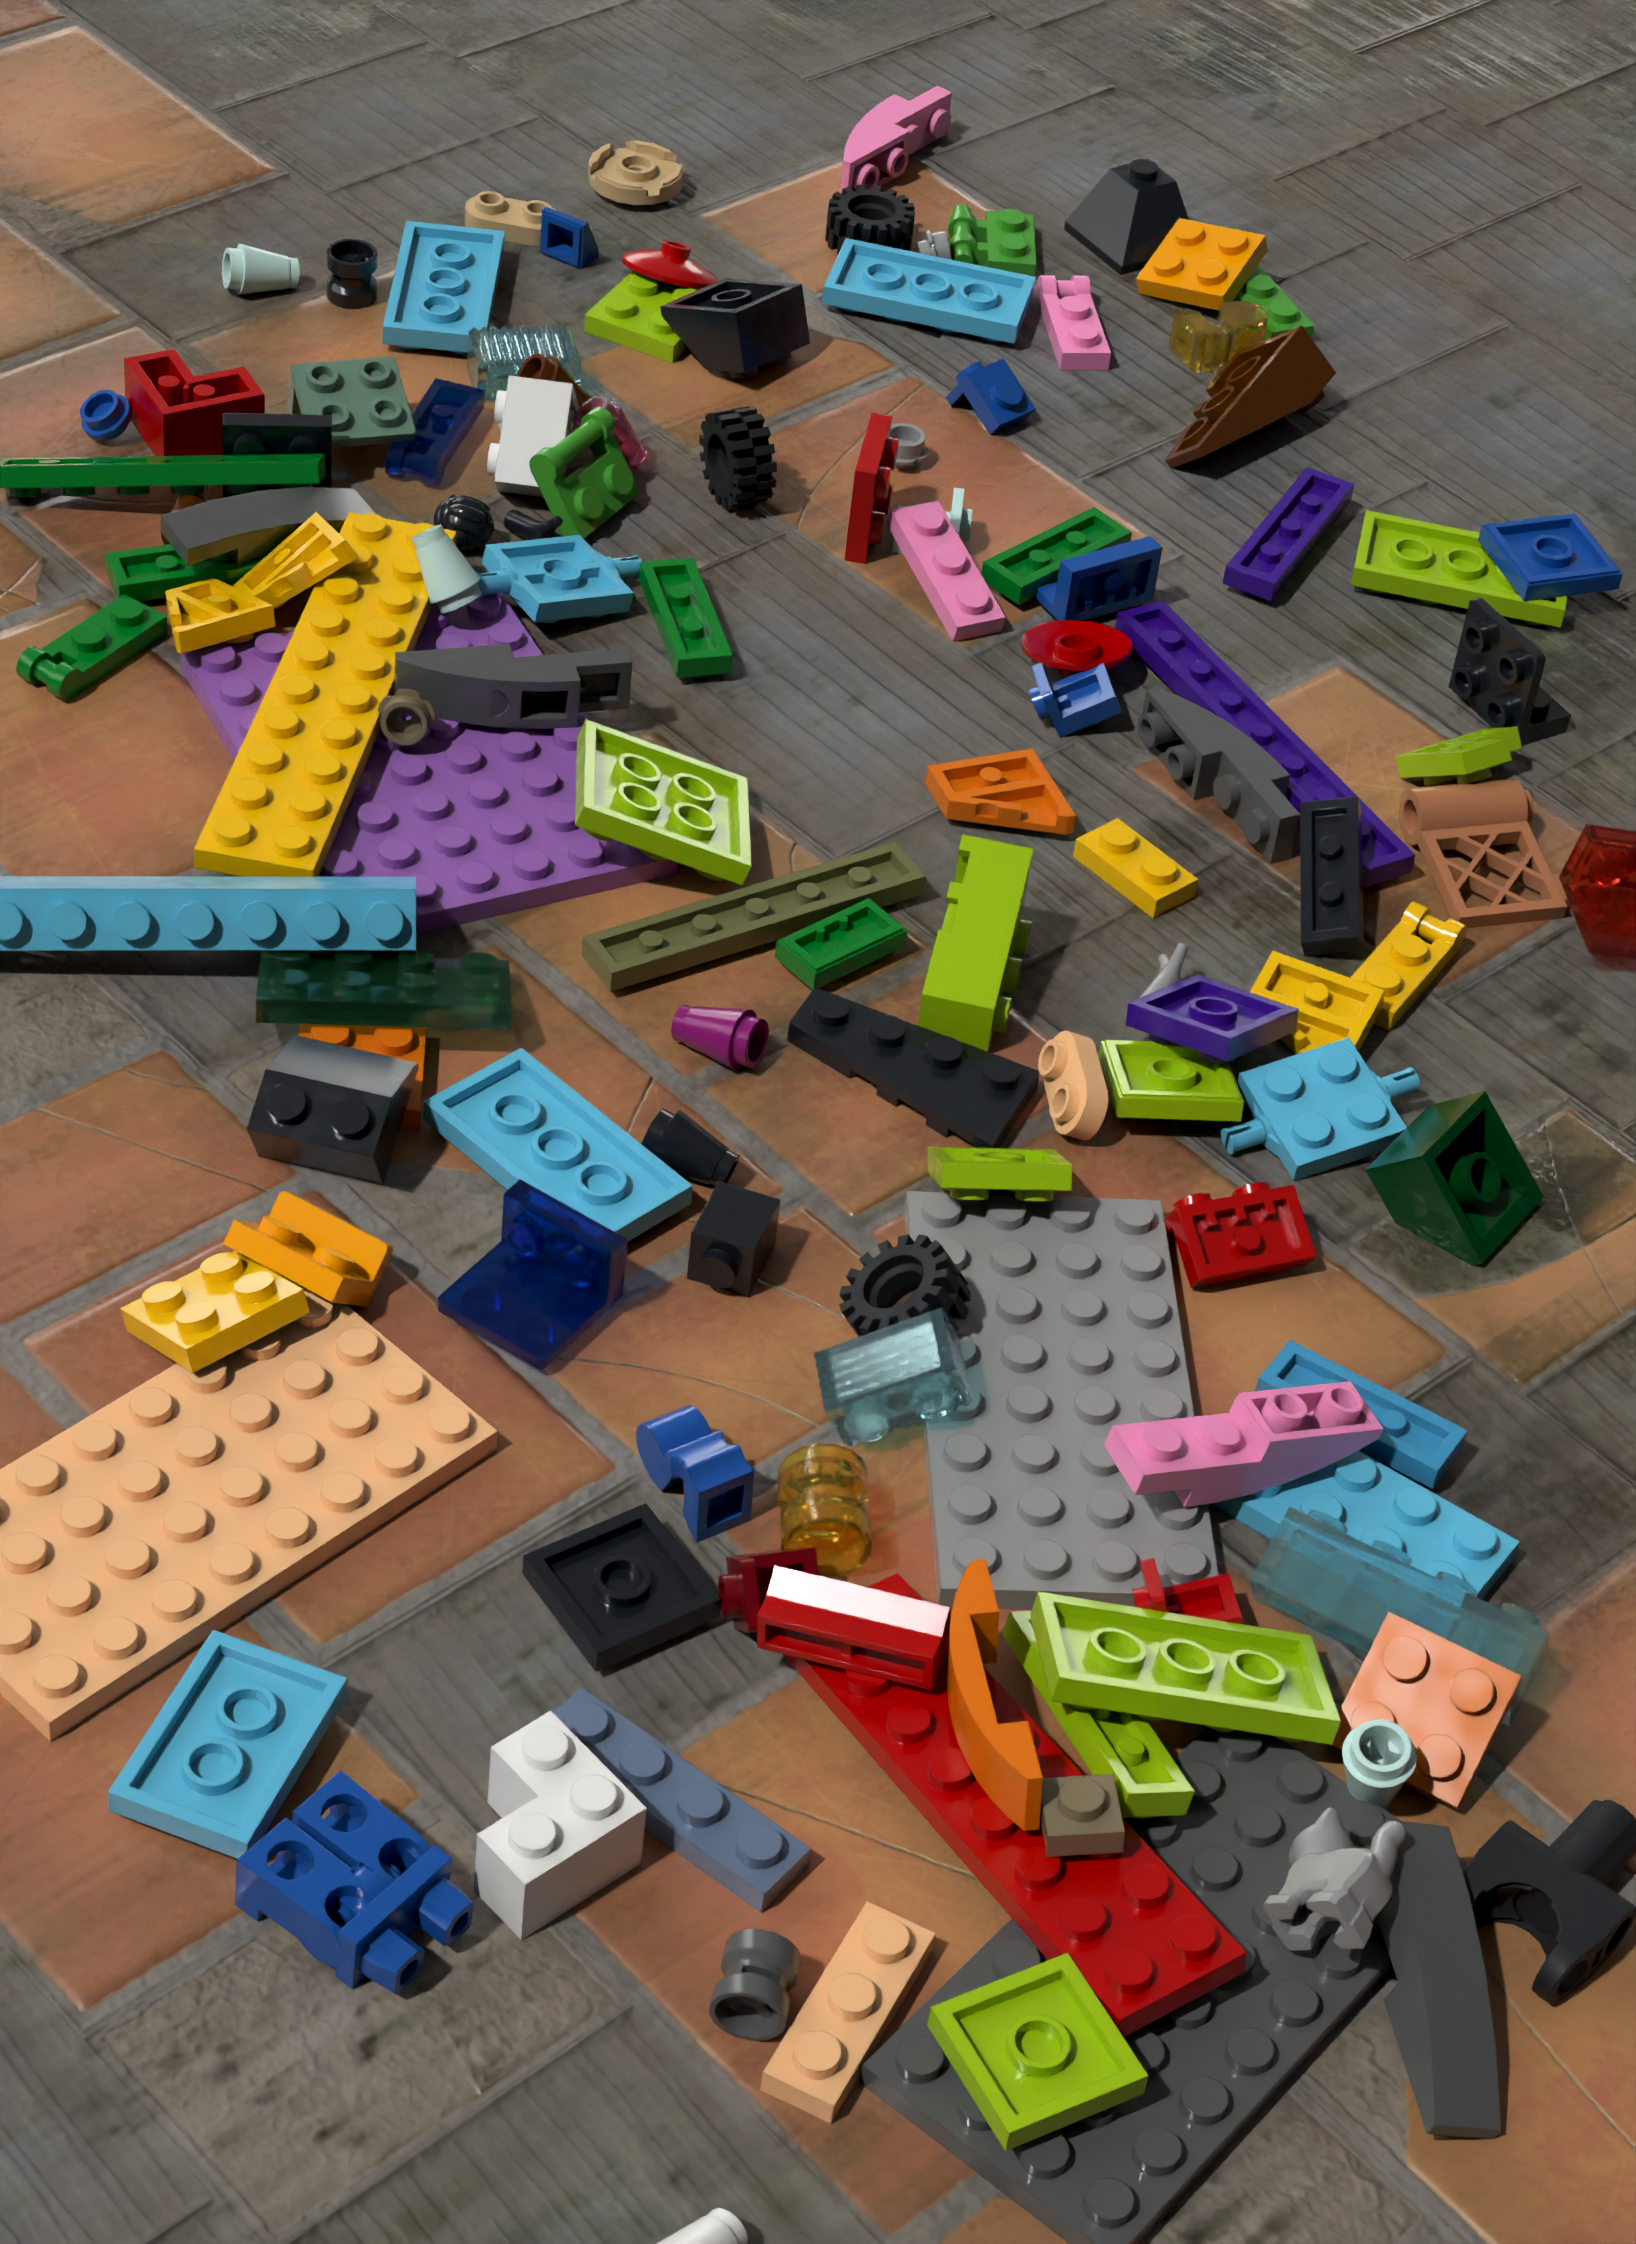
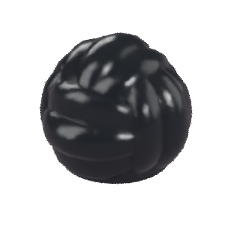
M451 495L437 506L434 513V526L441 524L443 529L457 531L456 546L460 552L463 550L471 552L475 548L484 546L493 535L494 521L490 508L475 498L465 495Z

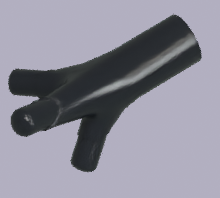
M514 509L505 516L504 527L527 540L563 537L555 531L563 523L560 516H555L549 521L541 522Z

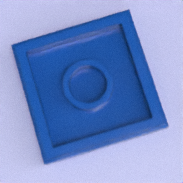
M1575 513L1481 525L1478 538L1479 543L1523 601L1619 589L1623 573Z

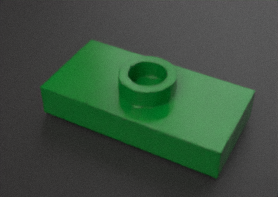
M867 898L776 941L775 958L813 990L815 987L820 988L905 947L908 930L870 898Z

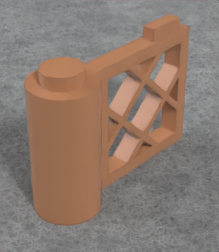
M1504 779L1404 790L1399 804V820L1403 837L1408 844L1419 846L1450 918L1467 925V928L1561 919L1564 917L1567 907H1570L1573 897L1562 873L1552 874L1529 825L1534 813L1532 796L1527 789L1523 788L1518 780ZM1517 843L1524 858L1518 863L1492 850L1493 846ZM1455 849L1473 858L1467 868H1464L1444 858L1441 850ZM1483 863L1510 878L1501 887L1475 872ZM1517 882H1520L1540 892L1543 900L1528 901L1511 891ZM1466 887L1493 902L1490 906L1467 908L1461 896V891Z

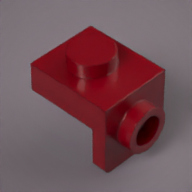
M804 1546L726 1557L728 1574L720 1575L718 1580V1592L721 1598L723 1616L725 1618H733L734 1629L745 1633L757 1632V1614L767 1595L774 1565L819 1576L816 1547Z

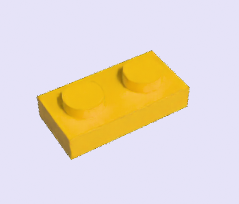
M1118 818L1076 838L1073 857L1153 919L1195 897L1198 878Z

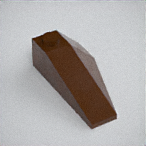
M1302 325L1236 352L1210 382L1206 391L1211 398L1207 402L1205 400L1197 405L1193 412L1197 420L1182 431L1165 461L1172 469L1216 451L1298 409L1301 412L1311 409L1324 398L1325 392L1323 388L1333 378L1336 371Z

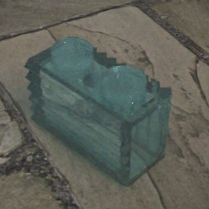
M566 323L561 328L557 324L551 328L546 324L541 328L534 325L531 329L526 325L521 329L514 325L510 330L506 326L500 330L495 326L490 330L483 327L479 331L473 327L469 331L467 368L476 402H495L498 390L507 391L509 375L516 376L524 361L535 353H541L544 356H555L580 385L581 359L571 328Z
M942 1307L813 1353L816 1359L815 1364L820 1380L819 1385L822 1391L821 1396L824 1402L822 1403L824 1410L845 1446L854 1447L857 1441L866 1443L878 1440L887 1433L892 1434L896 1427L905 1429L908 1423L918 1424L921 1418L927 1420L941 1418L951 1410L956 1411L959 1405L969 1407L973 1401L960 1340Z

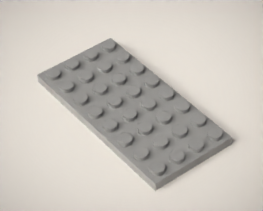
M906 1191L904 1203L906 1235L909 1234L914 1242L918 1234L928 1236L931 1242L934 1240L938 1241L967 1281L968 1285L966 1286L971 1292V1301L964 1302L969 1309L966 1319L954 1318V1322L959 1327L955 1335L950 1337L943 1333L938 1337L943 1345L942 1347L933 1352L929 1345L922 1347L923 1357L916 1359L937 1604L947 1607L953 1606L955 1593L968 1565L972 1560L986 1559L999 1609L1032 1610L1038 1591L1135 1607L1132 1589L1145 1586L1140 1561L1151 1558L1155 1559L1162 1587L1219 1575L1208 1504L1184 1508L1174 1491L1134 1495L1104 1447L1112 1425L1195 1417L1161 1200L1054 1196L1052 1201H1023L1015 1199V1195L989 1194V1199L961 1200L951 1198L950 1192Z

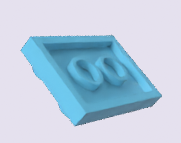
M212 1630L108 1791L109 1811L238 1859L266 1833L346 1700L348 1678Z

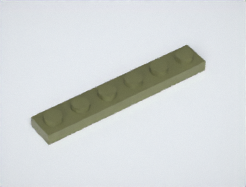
M892 842L583 936L581 955L611 992L782 939L867 898H870L879 907H884L923 895L926 875L896 842Z

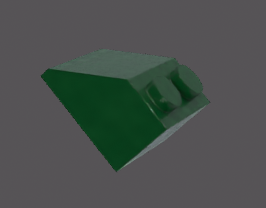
M1486 1091L1429 1105L1365 1169L1396 1224L1472 1266L1482 1264L1544 1198Z

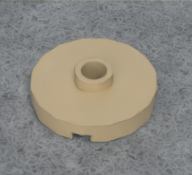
M634 140L625 142V148L614 150L613 144L610 143L592 153L588 162V180L590 186L596 192L615 202L631 205H654L669 201L680 193L684 180L683 164L677 163V156L673 152L655 143Z

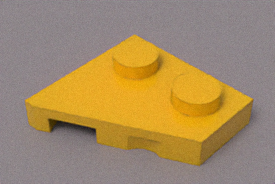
M315 512L233 586L272 604L274 610H276L292 597L349 564L359 555L331 525Z
M209 578L165 591L167 612L176 651L180 654L221 642H246L254 638L255 632L275 627L272 604L216 578Z
M1276 951L1271 952L1250 990L1251 993L1299 1009L1296 1032L1280 1038L1295 1054L1348 1037L1359 1052L1384 1005L1385 990Z

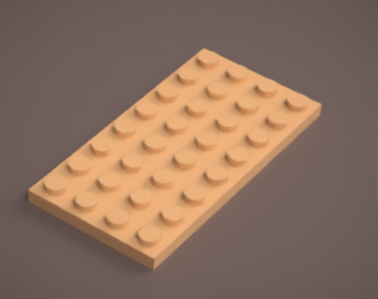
M303 1287L310 1313L194 1373L176 1363L0 1469V1694L51 1742L204 1642L212 1630L220 1631L496 1451L498 1431L349 1306L330 1302Z

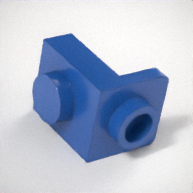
M1004 358L987 366H984L981 361L968 366L956 376L958 384L946 396L951 406L968 400L990 435L1026 420L1036 410Z
M1042 662L1031 666L1038 685L1028 689L1031 700L1041 721L1049 717L1051 718L1059 738L1087 726L1096 725L1107 718L1122 713L1104 663L1089 671H1081L1054 683H1051Z

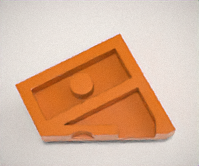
M1033 748L927 766L925 785L946 819L1062 835L1073 834L1076 814Z

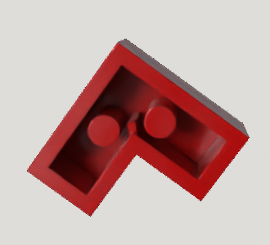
M175 349L124 358L125 397L133 408L131 422L155 456L223 455L222 413H265V394L244 366L194 376Z

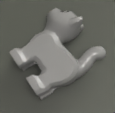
M1332 1807L1327 1808L1314 1824L1299 1833L1289 1850L1291 1868L1284 1881L1283 1888L1278 1895H1270L1263 1904V1909L1273 1924V1930L1288 1950H1311L1319 1930L1327 1922L1339 1921L1341 1923L1333 1940L1340 1949L1364 1948L1370 1938L1373 1920L1388 1903L1392 1895L1393 1886L1390 1876L1395 1867L1398 1850L1406 1838V1830L1401 1823L1389 1820L1376 1831L1370 1850L1353 1845L1351 1839L1341 1826L1337 1811Z

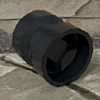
M343 239L330 244L327 249V267L332 274L327 279V299L332 304L345 309H361L375 302L377 299V282L372 274L377 269L378 254L377 249L372 244L359 239Z

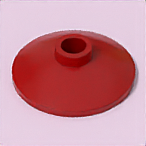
M663 240L660 250H635L626 252L622 256V263L628 268L650 278L673 285L700 290L719 281L707 268L689 258L691 252L689 246L678 242Z
M1059 620L1038 624L1023 634L1021 643L1023 652L1029 658L1038 663L1042 662L1045 666L1058 669V673L1065 678L1081 671H1089L1101 663H1104L1106 669L1115 667L1128 660L1132 654V641L1125 633L1105 624L1082 620Z

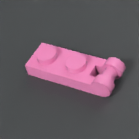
M1039 275L1037 279L1036 296L1038 306L1060 370H1109L1111 351L1090 294L1089 276H1072L1071 280H1056L1055 275Z

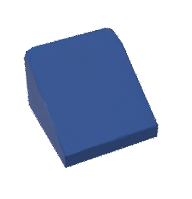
M549 207L542 209L540 253L580 269L598 257L599 249L587 222Z

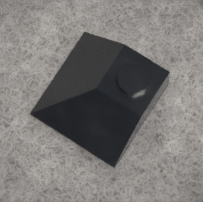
M1148 158L1135 159L1131 163L1110 168L1066 219L1064 230L1119 275H1124L1143 269L1179 218L1189 220L1176 180Z

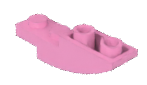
M936 86L910 101L893 94L866 113L854 127L845 145L840 193H842V188L846 187L856 191L857 185H865L866 190H873V185L882 186L904 174L910 154L947 134L951 123L950 105L952 92Z
M1348 1381L1238 1393L1229 1413L1112 1425L1104 1447L1134 1495L1174 1491L1183 1507L1186 1508L1250 1495L1313 1473L1378 1440L1384 1428L1352 1382Z

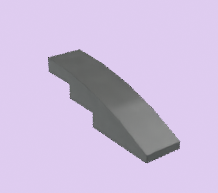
M300 487L262 490L215 499L160 516L161 533L186 565L190 566L224 553H228L237 565L265 556L315 512L338 533H340L349 512L357 514H375V512L355 489Z
M1384 1819V1821L1380 1824L1377 1830L1389 1820ZM1397 1821L1405 1827L1406 1838L1398 1850L1395 1867L1390 1876L1393 1886L1390 1897L1391 1901L1377 1917L1398 1980L1396 1986L1384 1999V2003L1427 2134L1495 2139L1501 2132L1497 2052L1486 1969L1469 1891L1453 1838L1448 1826ZM1375 1831V1832L1373 1833V1835L1370 1837V1838H1371V1841H1372V1839H1373V1837H1374L1376 1831Z

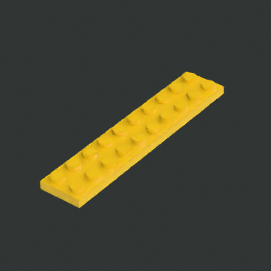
M348 513L339 534L359 556L316 583L194 847V868L242 877L319 876L381 729L380 712H378L379 704L385 696H394L395 652L414 650L433 603L429 602V596L411 539L417 534L434 527V525L391 520L372 513ZM444 529L445 533L449 535L456 545L457 531Z

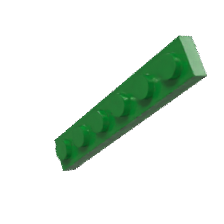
M325 454L0 458V488H8V496L11 497L41 495V488L62 487V494L64 496L93 495L96 493L95 487H116L117 494L124 496L144 495L150 493L149 486H171L172 494L193 495L203 493L204 485H225L226 493L246 494L257 492L258 485L279 484L280 489L312 487V484H320L326 476Z

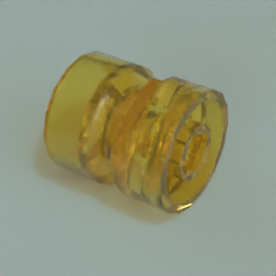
M823 1443L800 1447L787 1455L779 1465L777 1476L778 1507L780 1509V1550L804 1546L816 1547L819 1576L826 1578L847 1575L862 1567L871 1556L872 1549L871 1514L867 1508L869 1500L868 1469L863 1458L852 1449L837 1444Z

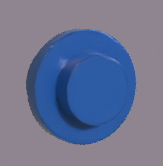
M104 389L90 395L80 408L82 428L94 440L116 438L126 430L133 416V408L126 397L116 394L113 390Z

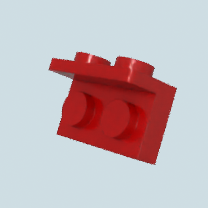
M1256 1182L1238 1188L1230 1197L1212 1200L1210 1193L1193 1194L1176 1201L1173 1205L1174 1210L1163 1220L1167 1239L1174 1237L1176 1239L1190 1288L1305 1266L1317 1257L1294 1185L1271 1189L1268 1182Z

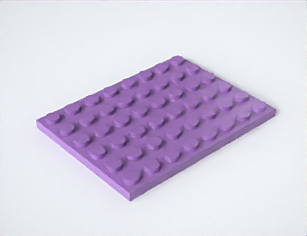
M502 593L483 595L456 610L443 614L440 612L437 604L433 603L413 650L510 644L514 657L543 655ZM294 630L281 633H266L242 643L214 644L181 654L182 672L233 761H235ZM409 712L401 713L404 720L412 718ZM582 712L578 715V727L549 729L482 726L435 717L434 724L429 726V735L424 740L412 745L393 743L380 729L318 877H416L417 935L677 875L679 863L672 860L658 861L652 859L639 848L616 840L602 841L596 839L583 828L575 826L577 737L586 719Z

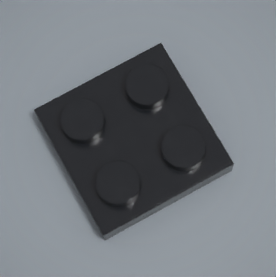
M646 1503L523 1555L522 1574L595 1672L715 1620L720 1616V1596Z

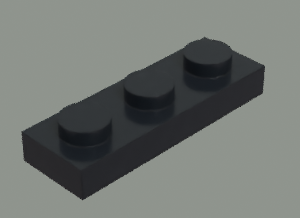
M1353 796L1301 802V945L1304 956L1364 950L1362 810L1359 797Z

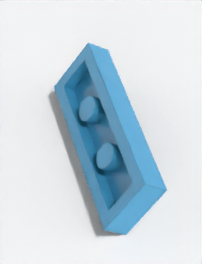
M1292 1340L1288 1341L1258 1378L1255 1391L1351 1381L1384 1428L1378 1440L1359 1451L1432 1489L1463 1449L1468 1430Z

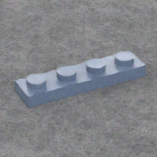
M580 1687L553 1711L563 1724L647 1808L645 1830L760 1913L809 1867L811 1848L583 1687Z

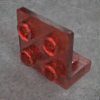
M1586 824L1559 875L1560 882L1587 950L1604 958L1617 957L1636 960V831Z

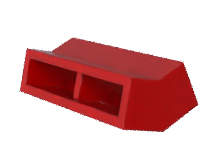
M774 1565L767 1595L757 1614V1648L932 1690L945 1660L949 1645L952 1609L935 1603Z

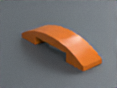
M986 1559L972 1560L961 1578L951 1611L947 1678L951 1721L963 1756L976 1780L990 1799L1022 1830H1039L1043 1776L1028 1721L1002 1724L997 1722L983 1664L997 1663L999 1608Z

